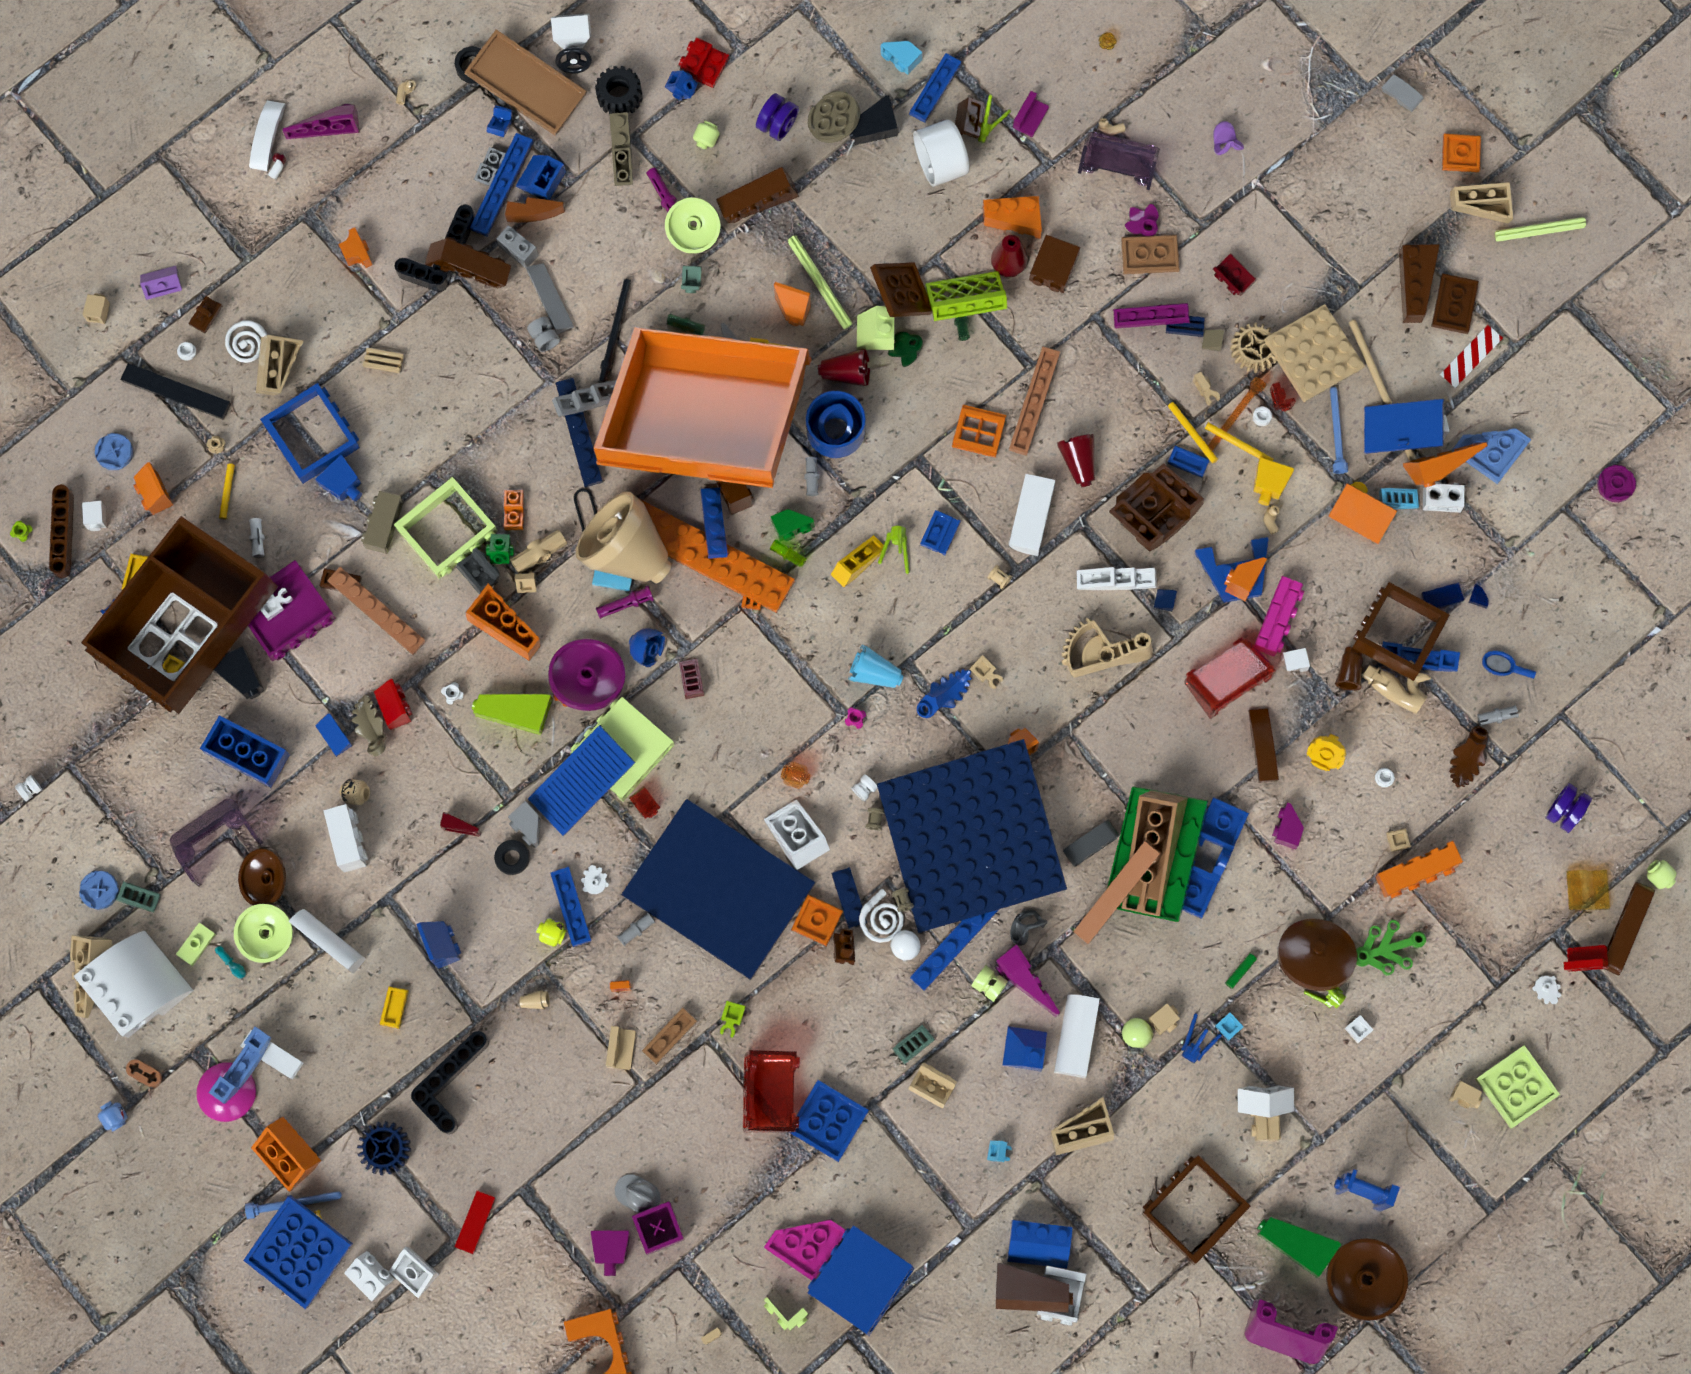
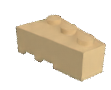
M1510 182L1454 187L1450 191L1451 210L1507 224L1513 220Z
M272 335L261 337L256 393L272 396L281 393L299 348L303 344V340Z

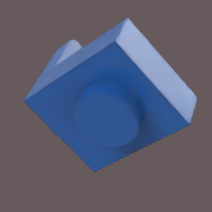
M495 105L493 117L487 125V133L504 137L512 123V110Z

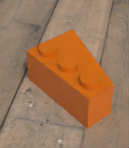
M1039 196L983 200L984 226L1005 231L1011 230L1021 235L1028 234L1041 239L1042 228Z

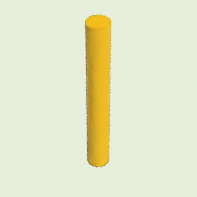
M230 463L227 464L219 518L224 520L227 519L235 467L234 464Z

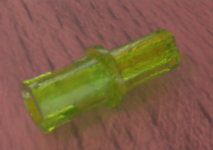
M776 539L770 547V550L782 556L783 560H789L799 567L804 566L807 559L795 552L793 547L789 548Z

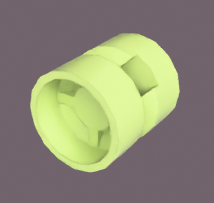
M985 965L971 986L979 992L984 991L985 996L994 1002L1008 981L1001 975L995 976V971Z

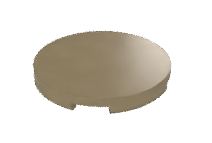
M834 91L822 96L823 98L811 108L808 115V128L817 140L824 143H834L843 140L853 132L860 119V107L855 98L847 92Z

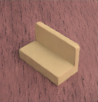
M611 1026L606 1066L608 1068L631 1069L636 1036L634 1030Z

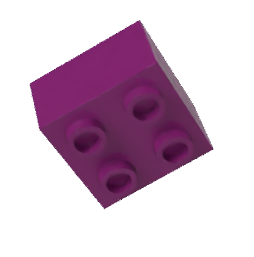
M670 1201L632 1216L646 1255L685 1240Z

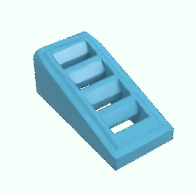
M1381 488L1379 491L1380 501L1394 509L1419 508L1417 489ZM1388 495L1391 497V502H1388ZM1394 495H1398V503H1395ZM1402 495H1405V503H1402ZM1409 495H1412L1413 503H1409Z

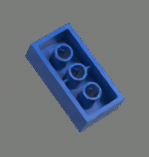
M220 715L200 747L208 756L272 788L290 756L285 749ZM260 759H262V760L265 759V761H264L263 763H262V762H261V763L259 762Z

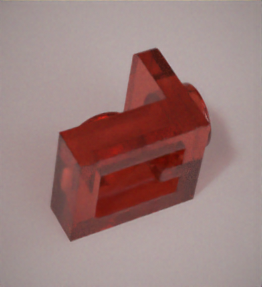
M1280 382L1272 384L1270 394L1275 411L1281 410L1283 412L1292 409L1296 402L1295 398L1286 399L1285 390L1281 388Z

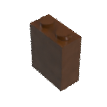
M1045 235L1031 269L1029 280L1037 286L1044 285L1049 287L1051 291L1064 293L1081 247Z

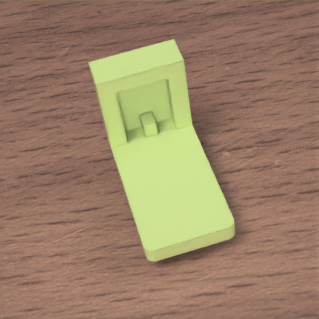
M767 1297L764 1299L766 1302L764 1307L771 1315L774 1312L780 1318L777 1322L784 1330L788 1328L791 1331L796 1326L800 1328L808 1321L806 1317L809 1314L804 1308L787 1321Z

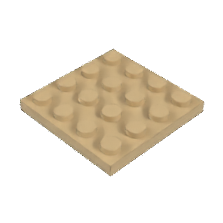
M1325 304L1264 339L1304 403L1365 367Z

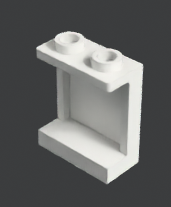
M1046 1266L1044 1277L1069 1284V1292L1073 1293V1305H1069L1068 1313L1037 1311V1315H1041V1320L1052 1322L1053 1318L1061 1320L1060 1324L1072 1326L1073 1322L1077 1323L1078 1312L1086 1274Z

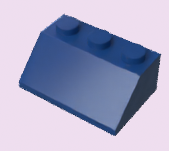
M1012 1220L1007 1262L1067 1269L1073 1227Z

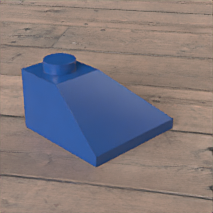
M1008 1026L1002 1066L1042 1071L1047 1032Z

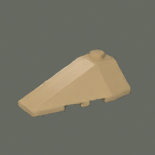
M72 935L70 959L74 961L75 965L72 979H75L74 975L95 958L113 946L112 939ZM75 979L76 989L73 992L75 1016L89 1018L94 1001Z

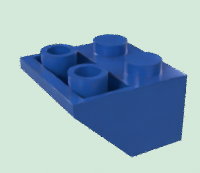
M533 155L516 187L540 199L550 200L566 173L564 163L547 155Z

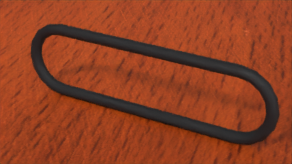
M579 489L574 494V503L582 532L585 528L576 499L579 492L584 491L589 494L594 515L597 513L592 494L587 489Z

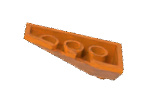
M1487 442L1456 448L1454 452L1437 453V457L1418 458L1403 463V467L1416 485L1430 487L1435 485V481L1442 480L1487 447Z

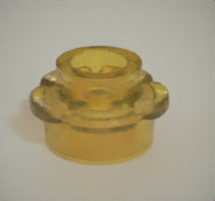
M1106 32L1099 37V46L1102 49L1111 50L1114 48L1117 40L1112 33Z

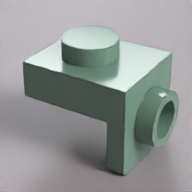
M683 265L681 289H684L685 293H696V290L701 289L702 266Z

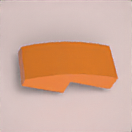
M504 490V530H523L524 491Z

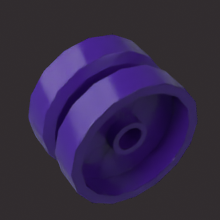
M774 93L762 107L756 121V128L764 133L769 131L770 137L781 141L793 126L799 112V106L790 101L785 103L784 97Z
M1571 783L1564 787L1545 816L1553 824L1564 816L1560 822V828L1567 833L1571 832L1575 825L1579 823L1592 801V797L1584 792L1574 801L1577 787Z

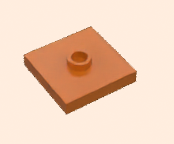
M1444 134L1442 170L1479 173L1481 136Z
M807 895L791 930L827 947L843 910L811 895Z

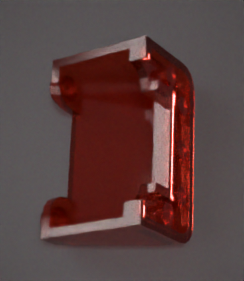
M1239 638L1233 643L1234 646L1200 669H1192L1186 674L1185 685L1210 719L1257 685L1260 686L1263 681L1266 683L1271 680L1277 672L1248 638Z
M749 1050L745 1053L743 1083L744 1133L796 1132V1128H799V1116H796L794 1112V1073L796 1068L799 1069L800 1057H797V1051Z

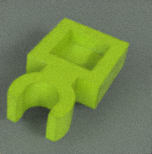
M726 1001L721 1021H725L726 1024L720 1029L721 1035L724 1034L726 1029H730V1037L733 1038L735 1036L734 1025H741L746 1006Z

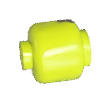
M548 918L545 923L540 922L536 933L540 934V942L555 947L557 944L561 945L567 930L564 929L563 923Z

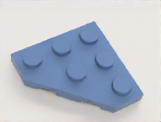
M1517 429L1483 432L1476 435L1467 434L1461 437L1452 449V452L1456 448L1487 442V447L1467 460L1466 463L1498 484L1531 439Z

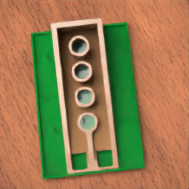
M1136 786L1131 788L1107 888L1144 841L1150 843L1161 854L1117 910L1174 922L1180 921L1208 800Z

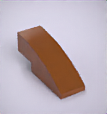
M527 197L526 204L507 201L505 217L507 222H536L564 213L565 207L564 203L560 201Z

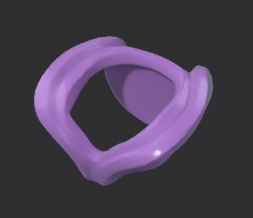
M1222 121L1216 125L1213 131L1214 152L1217 155L1226 153L1231 147L1235 150L1244 149V145L1237 140L1235 129L1231 123ZM1227 143L1223 149L1220 148V145Z

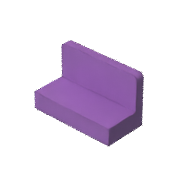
M177 266L140 275V284L146 300L182 291Z

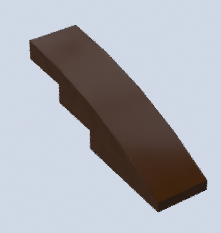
M1268 709L1248 710L1258 782L1278 781L1277 760Z

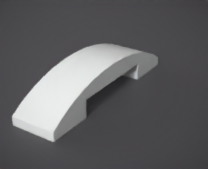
M269 100L265 103L254 135L250 168L268 172L272 158L271 149L278 123L283 117L285 103Z

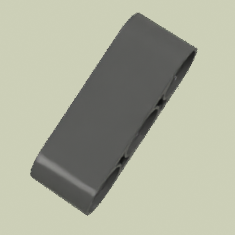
M1106 820L1070 844L1063 852L1075 867L1116 840L1120 835L1111 822Z

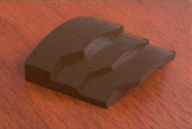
M1163 463L1153 473H1143L1130 487L1116 497V505L1109 510V513L1122 523L1136 537V540L1150 552L1168 541L1183 528L1202 507L1204 498Z

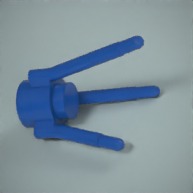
M1197 1013L1193 1016L1185 1043L1181 1048L1183 1051L1181 1056L1194 1064L1197 1060L1200 1061L1203 1055L1222 1036L1218 1034L1200 1052L1201 1048L1199 1046L1208 1033L1206 1028L1196 1044L1191 1043L1189 1045L1198 1017Z

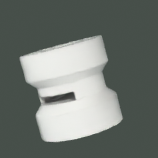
M864 774L861 777V781L858 784H854L851 789L865 802L869 798V794L875 792L878 787L871 778Z
M32 775L28 776L25 782L15 785L16 790L25 801L31 799L34 793L38 794L42 791L41 786Z

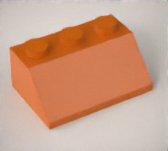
M284 1117L268 1125L251 1147L289 1192L310 1175L321 1162L317 1154Z

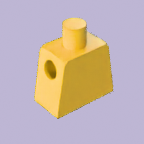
M1260 457L1256 468L1253 489L1254 492L1260 494L1258 503L1268 506L1271 498L1279 499L1293 474L1294 468Z

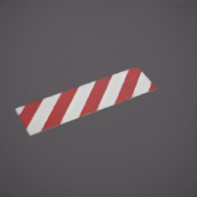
M1487 325L1440 375L1456 388L1503 337Z

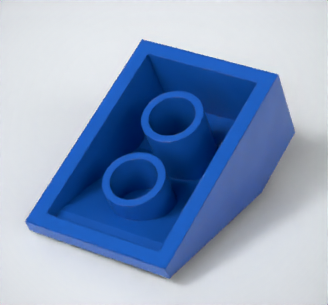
M444 921L420 922L416 924L429 959L438 969L460 960L459 954H461L458 943L454 944L452 936L455 935L451 925L447 926Z

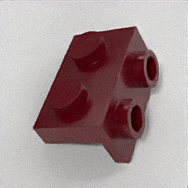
M1231 253L1217 267L1213 268L1216 272L1214 276L1220 282L1224 281L1228 285L1227 289L1233 295L1242 296L1257 281Z

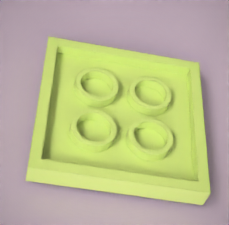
M1525 1045L1475 1079L1510 1129L1560 1095Z

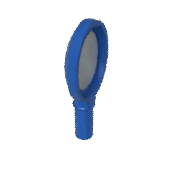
M1490 651L1482 658L1483 667L1494 675L1508 676L1516 673L1529 678H1535L1536 671L1516 666L1515 660L1507 653Z

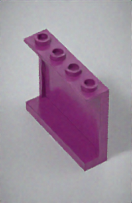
M296 560L269 577L278 586L273 595L275 597L278 596V592L285 588L288 592L283 595V598L291 596L293 598L292 602L282 604L281 606L284 610L269 621L260 610L248 625L272 661L282 659L287 651L298 648L302 641L314 637L318 630L323 627H329L334 622L333 620L336 619Z

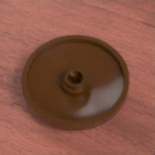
M1305 919L1292 924L1281 936L1277 950L1278 962L1285 975L1295 984L1314 991H1327L1340 987L1352 976L1357 963L1356 947L1348 933L1338 925L1322 919Z
M1363 1238L1350 1241L1337 1250L1327 1267L1326 1285L1332 1301L1343 1313L1358 1320L1373 1321L1392 1314L1401 1305L1408 1288V1274L1402 1258L1392 1247L1379 1240Z

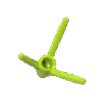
M991 94L988 96L984 121L981 124L980 137L978 138V142L985 143L989 132L1011 113L1010 110H1007L992 125L988 124L992 102Z

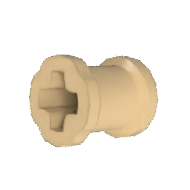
M996 565L987 578L989 580L992 579L1003 590L1013 576L1007 575L1000 570V566Z

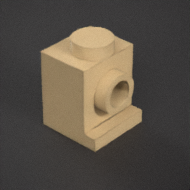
M1459 1081L1449 1101L1457 1100V1104L1466 1109L1469 1107L1478 1109L1483 1099L1480 1097L1482 1092Z

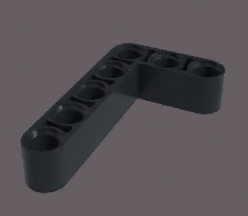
M463 204L458 207L446 234V237L454 238L457 240V243L462 245L467 242L471 232L470 226L475 218L471 206ZM466 213L470 214L467 218L462 217ZM457 230H463L461 234H455ZM399 258L394 265L397 275L402 280L437 292L446 290L454 272L440 270L441 266L436 264L430 267L407 258ZM402 267H408L406 271H400ZM419 273H425L423 277H417ZM438 278L443 279L440 283H434Z
M481 1031L473 1032L411 1092L412 1101L445 1134L455 1133L458 1129V1122L435 1097L489 1046V1038ZM478 1036H483V1044L476 1046L474 1043L475 1039ZM463 1050H469V1057L462 1060L460 1053ZM454 1064V1072L446 1073V1066ZM438 1077L441 1081L440 1085L434 1088L431 1086V1081ZM424 1091L426 1098L423 1101H417V1094ZM436 1105L439 1107V1113L432 1116L430 1109ZM446 1120H452L453 1122L452 1128L449 1130L443 1128Z

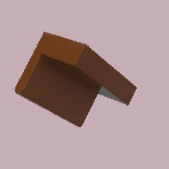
M968 97L958 104L955 125L961 135L965 134L975 139L980 137L984 102Z

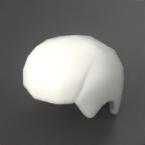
M909 930L899 931L890 942L893 954L903 961L912 960L918 955L921 948L919 938Z

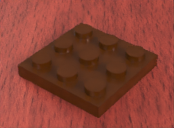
M915 262L874 264L870 267L890 317L932 314L928 294Z

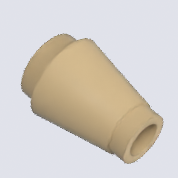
M540 990L521 996L520 1006L521 1008L545 1009V1007L550 1006L548 991Z

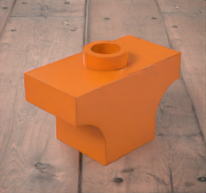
M355 227L348 230V238L338 244L348 266L356 263L362 264L366 268L372 266V262L366 252L370 250L366 241H361Z

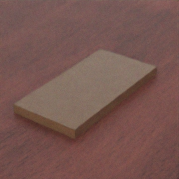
M498 30L494 31L465 70V75L554 136L557 135L587 92Z

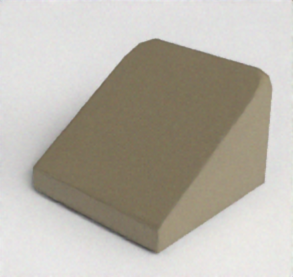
M1205 330L1202 349L1220 351L1224 330Z

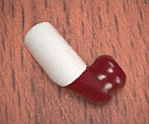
M280 153L274 154L273 161L275 163L268 173L273 179H277L286 161L285 156Z

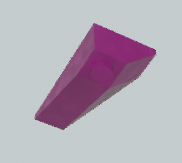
M343 104L283 128V133L286 140L359 133L358 112L355 105Z
M1017 945L996 960L997 966L995 969L999 975L1005 976L1009 982L1054 1017L1059 1016V1010L1047 991L1041 989L1042 984L1038 976L1031 974V965Z

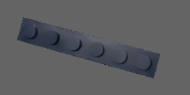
M574 378L555 382L559 396L568 395L577 390ZM579 412L566 415L565 419L584 487L603 483L599 467L596 464L597 460L584 413Z

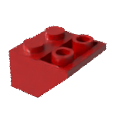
M389 679L374 691L385 722L390 730L412 722L410 716L413 714L409 704H407L406 700H403L406 696L399 682L395 683L393 679Z

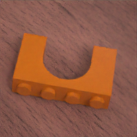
M612 1309L564 1322L568 1342L591 1336H599L610 1344L613 1351V1361L610 1368L604 1374H632L627 1371L626 1364H629L627 1352H623L621 1344H624L622 1332L618 1333L616 1327L619 1324L617 1312L613 1313Z

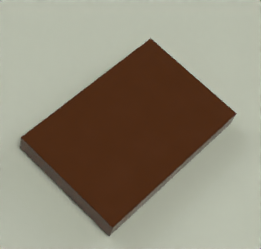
M1442 273L1431 327L1468 334L1479 281Z

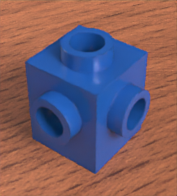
M672 71L665 88L673 93L672 95L676 99H690L694 95L698 83L687 72Z

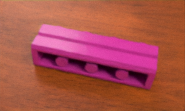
M1285 576L1281 577L1253 649L1264 652L1272 657H1275L1277 652L1281 653L1285 643L1281 640L1283 635H1288L1291 628L1288 622L1290 617L1294 619L1298 610L1295 604L1297 601H1301L1305 592L1301 590L1302 583Z

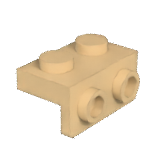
M922 1063L908 1089L943 1109L957 1081L951 1076L939 1072L933 1066Z

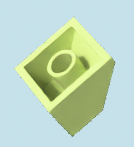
M875 306L857 315V350H894V317L889 316L886 306Z

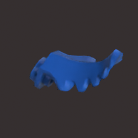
M962 669L961 673L957 670L955 676L953 673H950L949 680L941 677V684L932 682L930 692L917 705L918 715L923 718H930L941 707L955 708L956 703L954 700L961 701L963 699L960 692L967 693L968 691L965 686H970L968 680L972 679L970 676L971 670L965 671Z

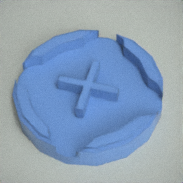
M107 434L108 436L102 437L96 444L95 457L100 465L108 470L116 471L123 469L130 463L133 457L132 444L121 434Z
M93 871L81 881L80 898L90 908L97 910L106 909L116 901L119 894V884L115 877L108 872Z

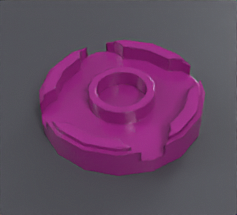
M1612 465L1600 473L1597 479V488L1604 499L1619 503L1626 501L1632 496L1636 489V479L1634 474L1626 469V467Z

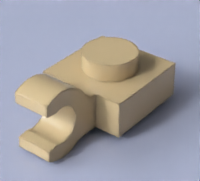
M1202 372L1195 374L1193 383L1201 396H1204L1206 404L1209 406L1212 404L1210 400L1212 396L1219 401L1220 394L1210 389L1211 383L1208 377L1203 376Z

